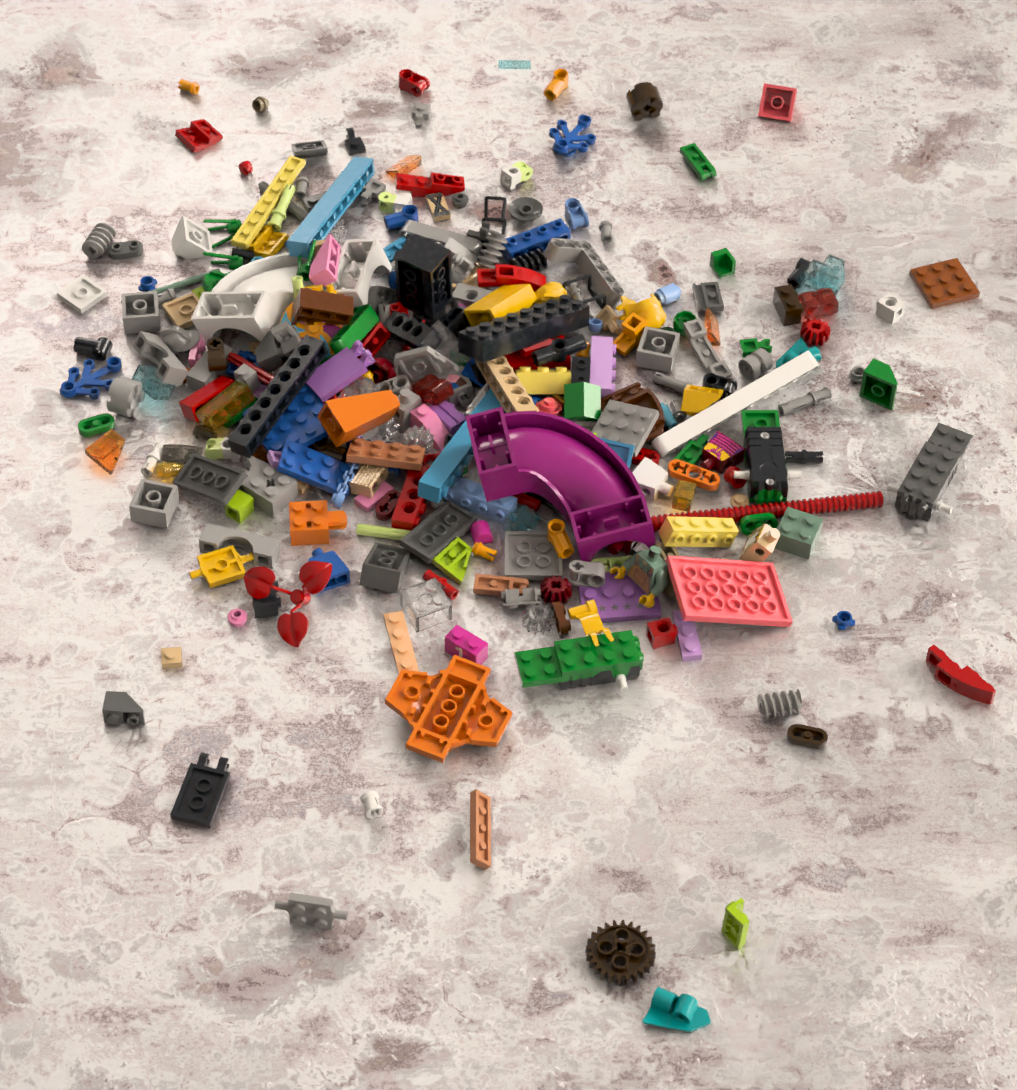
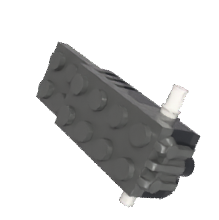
M938 422L901 486L899 487L891 483L887 486V491L897 494L896 510L906 513L907 518L910 520L919 518L926 522L930 520L936 510L951 514L953 507L943 504L940 500L954 477L958 465L972 441L973 435Z

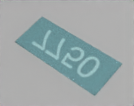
M498 60V69H531V60Z

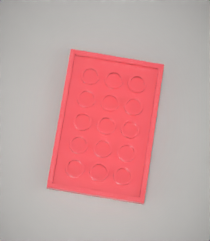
M667 556L665 561L668 564L667 568L683 621L790 627L793 623L773 563Z

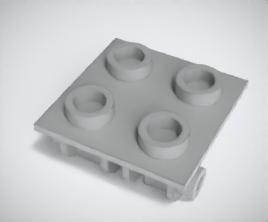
M449 237L444 247L451 250V269L466 279L475 267L474 264L478 256Z

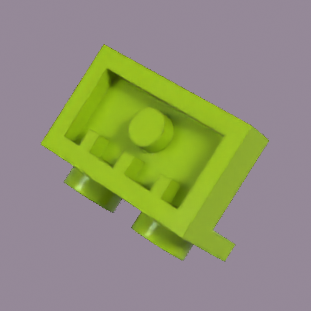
M742 898L736 902L732 901L726 906L721 933L738 950L745 945L750 922L743 913L745 901Z

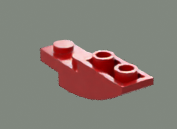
M431 172L430 177L396 173L395 176L396 189L411 191L412 197H425V195L442 192L443 196H448L465 190L464 177Z
M495 264V269H477L476 273L478 287L530 284L533 291L536 292L540 287L547 284L546 276L514 265Z
M935 645L928 648L926 661L935 668L934 677L969 699L985 704L993 703L996 690L991 684L981 678L976 671L972 670L968 665L961 669L956 662H953L943 650H940Z

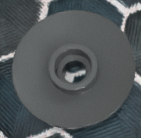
M521 197L510 203L509 213L518 221L530 222L542 215L543 206L534 198Z

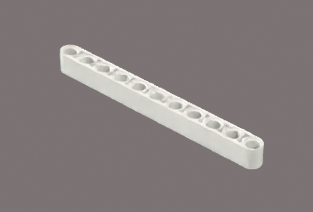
M807 351L661 434L651 443L661 458H664L687 445L690 440L693 441L701 437L702 434H706L739 415L741 410L753 407L805 377L820 365L811 352Z

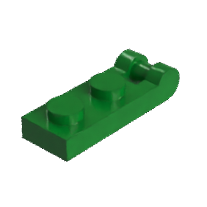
M695 143L680 147V154L697 174L699 181L717 176L715 168Z

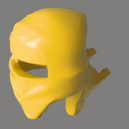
M653 293L650 294L651 298L641 300L638 303L625 296H621L622 304L615 307L618 311L623 310V315L619 316V320H625L634 312L647 321V327L660 329L665 324L666 314L662 309L661 303Z

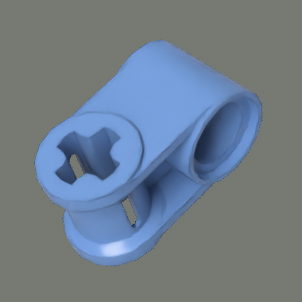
M576 198L567 199L565 201L564 217L570 229L575 230V228L581 226L588 227L589 218L580 201Z

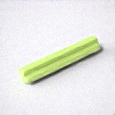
M360 523L356 528V534L393 540H401L411 531Z

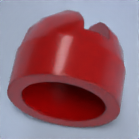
M243 161L238 166L242 175L248 176V173L253 171L250 161Z

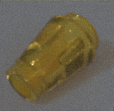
M161 461L156 463V476L162 479L177 476L184 465L183 463Z

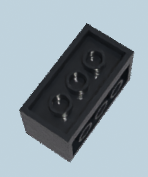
M413 234L394 255L396 296L398 302L400 301L403 307L434 322L453 299L451 250Z

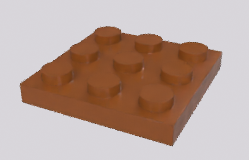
M958 258L910 269L909 275L931 309L978 298L980 295V291Z

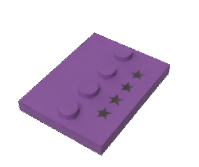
M625 571L623 579L614 578L618 572L616 574L605 572V583L599 588L578 586L580 605L593 599L602 623L661 619L659 598H654L655 603L651 608H647L639 603L642 595H649L627 575V571Z

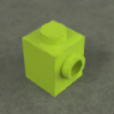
M238 490L229 503L225 505V515L239 524L255 510L254 498L241 490Z

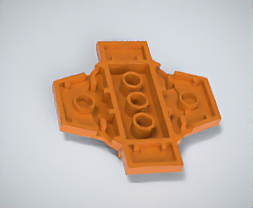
M454 655L447 669L439 670V674L433 676L427 675V672L401 670L385 698V704L408 721L412 733L405 749L443 763L453 748L465 744L497 747L512 718L513 712L496 699L488 697L487 688L484 684L490 675L491 668Z

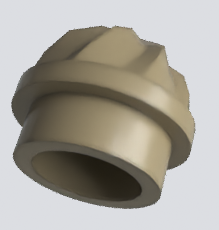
M256 97L252 102V107L255 112L264 113L268 109L269 101L265 97Z

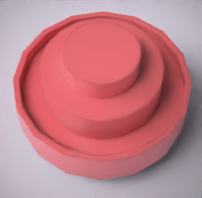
M545 398L535 405L538 407L539 412L561 416L562 405L553 398Z

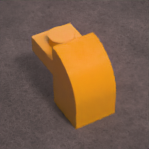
M634 312L621 323L622 333L613 341V344H616V351L623 356H626L634 347L638 349L644 328L647 326V321Z

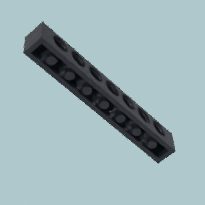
M306 335L299 342L297 348L288 357V360L279 369L273 380L269 382L264 392L259 395L255 404L250 407L246 416L239 422L233 433L229 435L227 441L233 453L248 458L252 457L328 354L323 340Z

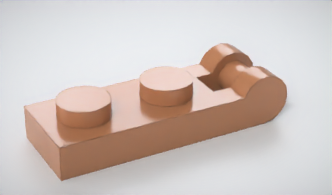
M475 574L473 593L501 596V591L517 589L513 587H518L519 596L523 595L522 588H529V581L524 578Z

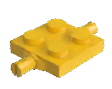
M234 545L197 556L200 569L189 571L191 580L202 576L207 581L209 588L217 587L242 579L246 573L243 563L254 561L252 553L241 556L236 552Z

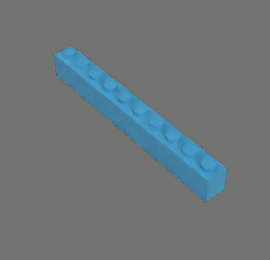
M353 157L291 237L288 238L286 245L287 249H289V256L298 257V255H301L302 258H308L312 241L323 240L363 187L375 174L373 158Z
M491 388L470 415L502 407ZM466 420L419 480L418 497L439 503L443 497L447 496L449 488L455 485L457 477L462 476L464 468L470 465L474 452Z

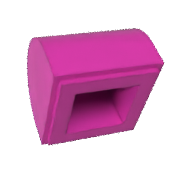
M480 520L471 525L470 532L474 544L476 542H482L483 544L493 543L492 533L487 521Z

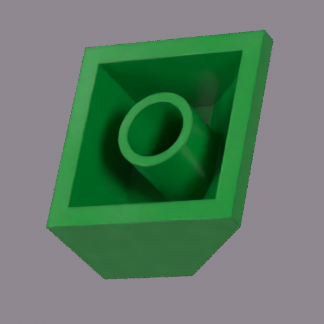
M872 359L863 371L859 397L892 411L898 382L890 365L877 359Z

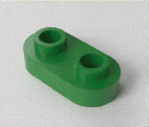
M103 413L83 419L78 423L79 434L83 437H91L108 432L115 426L114 417L111 414Z
M772 513L746 515L739 522L740 529L745 535H750L753 530L763 524H768L772 528H777L778 521Z

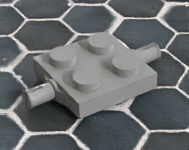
M290 892L288 902L278 900L275 902V909L286 910L290 916V923L298 926L306 925L318 929L332 930L334 918L346 921L348 918V911L336 910L333 906V900L329 898Z

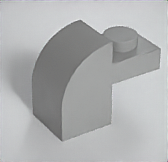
M287 321L271 328L273 336L281 344L283 354L288 359L297 348L299 342L302 341L294 325H290Z

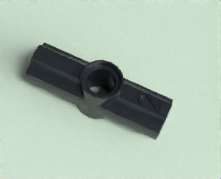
M582 334L566 340L557 338L552 341L551 345L533 351L531 356L536 367L552 361L564 362L568 355L587 349V343Z

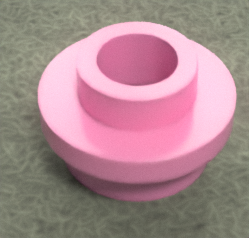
M233 609L228 613V621L234 627H241L247 621V613L242 609Z

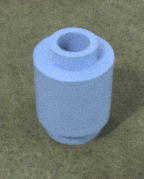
M674 283L659 288L654 292V296L661 305L680 299L681 295L679 286Z

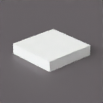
M81 275L57 292V297L80 314H83L108 296L105 289L85 275Z

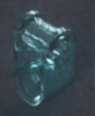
M522 505L519 509L506 515L504 533L505 531H528L533 529L540 522V516L528 505Z

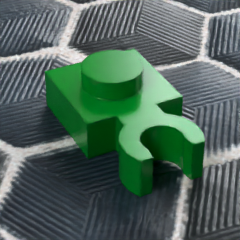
M757 338L739 340L742 358L759 348L765 349L768 353L772 352L770 339H763L761 342H758Z

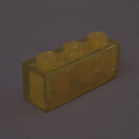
M235 381L195 412L203 428L215 432L253 402L255 397L248 384Z

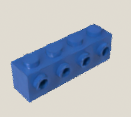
M560 218L506 238L508 243H502L505 250H500L508 263L510 258H515L517 255L521 256L523 253L527 254V252L541 248L545 251L552 238L571 239V230Z

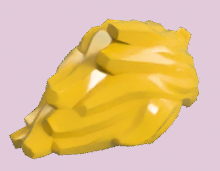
M549 282L535 292L537 299L531 307L534 304H541L549 299H556L561 295H567V291H565V288L560 283Z

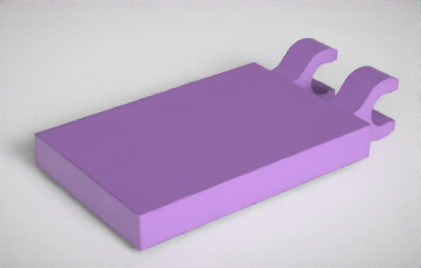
M359 340L353 343L351 349L348 347L344 348L320 365L306 382L308 387L322 402H325L368 371L366 367L375 362L372 353L369 350H365Z

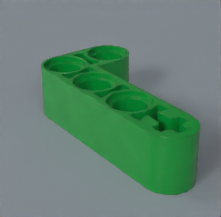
M366 304L353 308V317L349 325H344L328 343L335 355L346 347L351 349L355 341H361L376 325L379 317L372 306Z

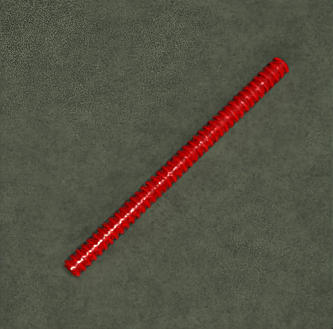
M873 491L871 494L866 492L865 494L860 493L858 495V493H855L854 495L849 494L842 497L840 495H837V497L831 496V498L827 496L825 499L820 497L819 499L814 498L812 500V498H809L808 500L803 499L796 502L794 500H791V502L785 501V503L780 501L779 504L774 502L773 504L768 503V505L762 503V505L756 504L754 506L752 504L750 507L748 505H745V507L739 506V508L734 506L733 509L728 507L721 510L719 508H716V510L710 509V511L706 509L704 512L702 510L698 512L693 511L692 513L688 511L687 514L681 512V514L675 513L673 515V513H670L669 515H658V517L652 515L651 521L654 532H657L667 516L732 518L735 523H738L746 515L772 513L776 519H779V517H783L787 507L812 515L814 513L819 514L820 512L821 514H825V512L831 513V511L835 513L837 510L839 512H842V510L848 511V509L853 511L854 509L859 510L866 507L867 509L871 507L876 508L877 506L881 508L884 504V498L881 491H877V493Z

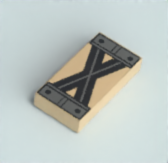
M442 192L425 195V200L434 222L451 219V214Z

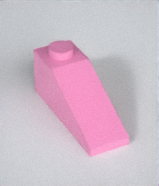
M331 234L326 237L310 266V281L315 285H322L323 287L337 281L341 246Z
M424 403L410 411V427L441 453L444 448L445 435L450 433L437 414Z

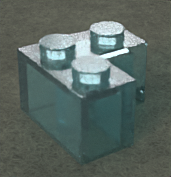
M830 254L823 263L813 259L803 274V285L835 297L845 283L844 260Z

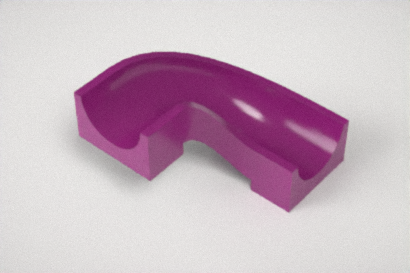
M499 407L465 416L479 477L487 502L524 492L541 495L557 508L569 524L576 539L581 561L591 562L593 556L600 549L619 541L641 542L649 549L651 546H654L656 539L644 493H642L635 476L625 462L595 434L563 417L536 411H517L504 414L503 408Z

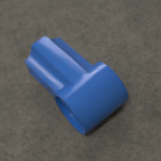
M406 205L402 211L384 216L387 230L401 227L407 220L419 222L418 210L414 205Z

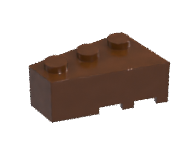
M300 288L292 305L291 325H297V322H308V325H314V322H325V325H349L353 317L354 297L345 294H334L328 291Z

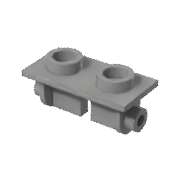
M536 587L522 588L523 595L519 596L518 588L505 589V591H501V599H505V602H501V604L506 606V609L518 608V605L525 604V607H537V603H542L540 599H537V596H541L540 589H536Z

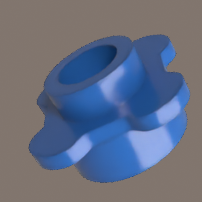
M152 276L142 277L140 286H138L139 291L148 292L154 290L157 280Z
M840 611L837 613V616L834 615L832 617V621L838 625L839 630L843 631L847 627L855 625V620L852 619V615L848 611Z

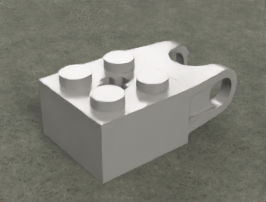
M253 456L243 459V465L248 470L246 472L248 476L238 490L250 494L254 498V506L274 518L289 505V502H292L298 496L297 480L276 471L277 468H273L269 463Z

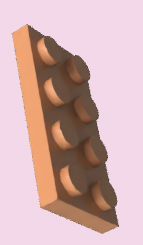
M356 438L351 440L346 455V462L421 471L426 448L419 445L408 446L401 443L391 444L380 440L367 441L363 438Z

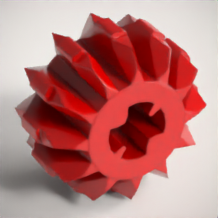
M815 317L813 320L807 319L801 325L800 338L805 343L808 342V346L815 345L817 347L818 344L823 346L824 343L828 342L831 332L828 322H823L822 319L816 320Z

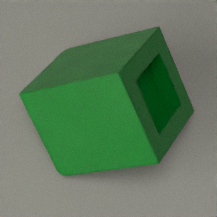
M727 248L711 252L710 266L717 276L722 278L735 274L736 260Z

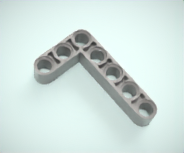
M552 238L543 253L544 257L554 262L576 263L584 275H592L591 286L598 295L606 294V305L611 308L617 307L621 300L620 297L624 294V290L592 245L584 240Z

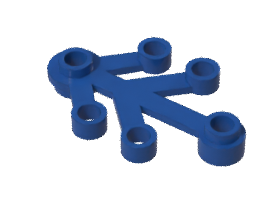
M580 115L577 122L578 125L571 132H569L565 120H558L556 128H551L549 131V137L554 138L555 141L553 149L560 154L574 149H578L582 153L587 152L588 146L595 143L596 136L593 134H578L590 127L591 117ZM559 130L562 131V133H563V135H564V139H562V138L560 137V135H559V132H560V131H559Z
M116 356L108 358L107 366L92 374L90 373L95 368L94 360L86 359L83 362L84 369L81 380L75 382V379L80 376L79 369L71 367L68 370V380L61 384L60 394L65 398H71L75 395H89L92 400L100 398V390L96 387H104L106 391H109L110 386L108 385H111L113 380L97 379L109 372H119L122 367L121 359ZM83 386H95L91 389L82 388Z

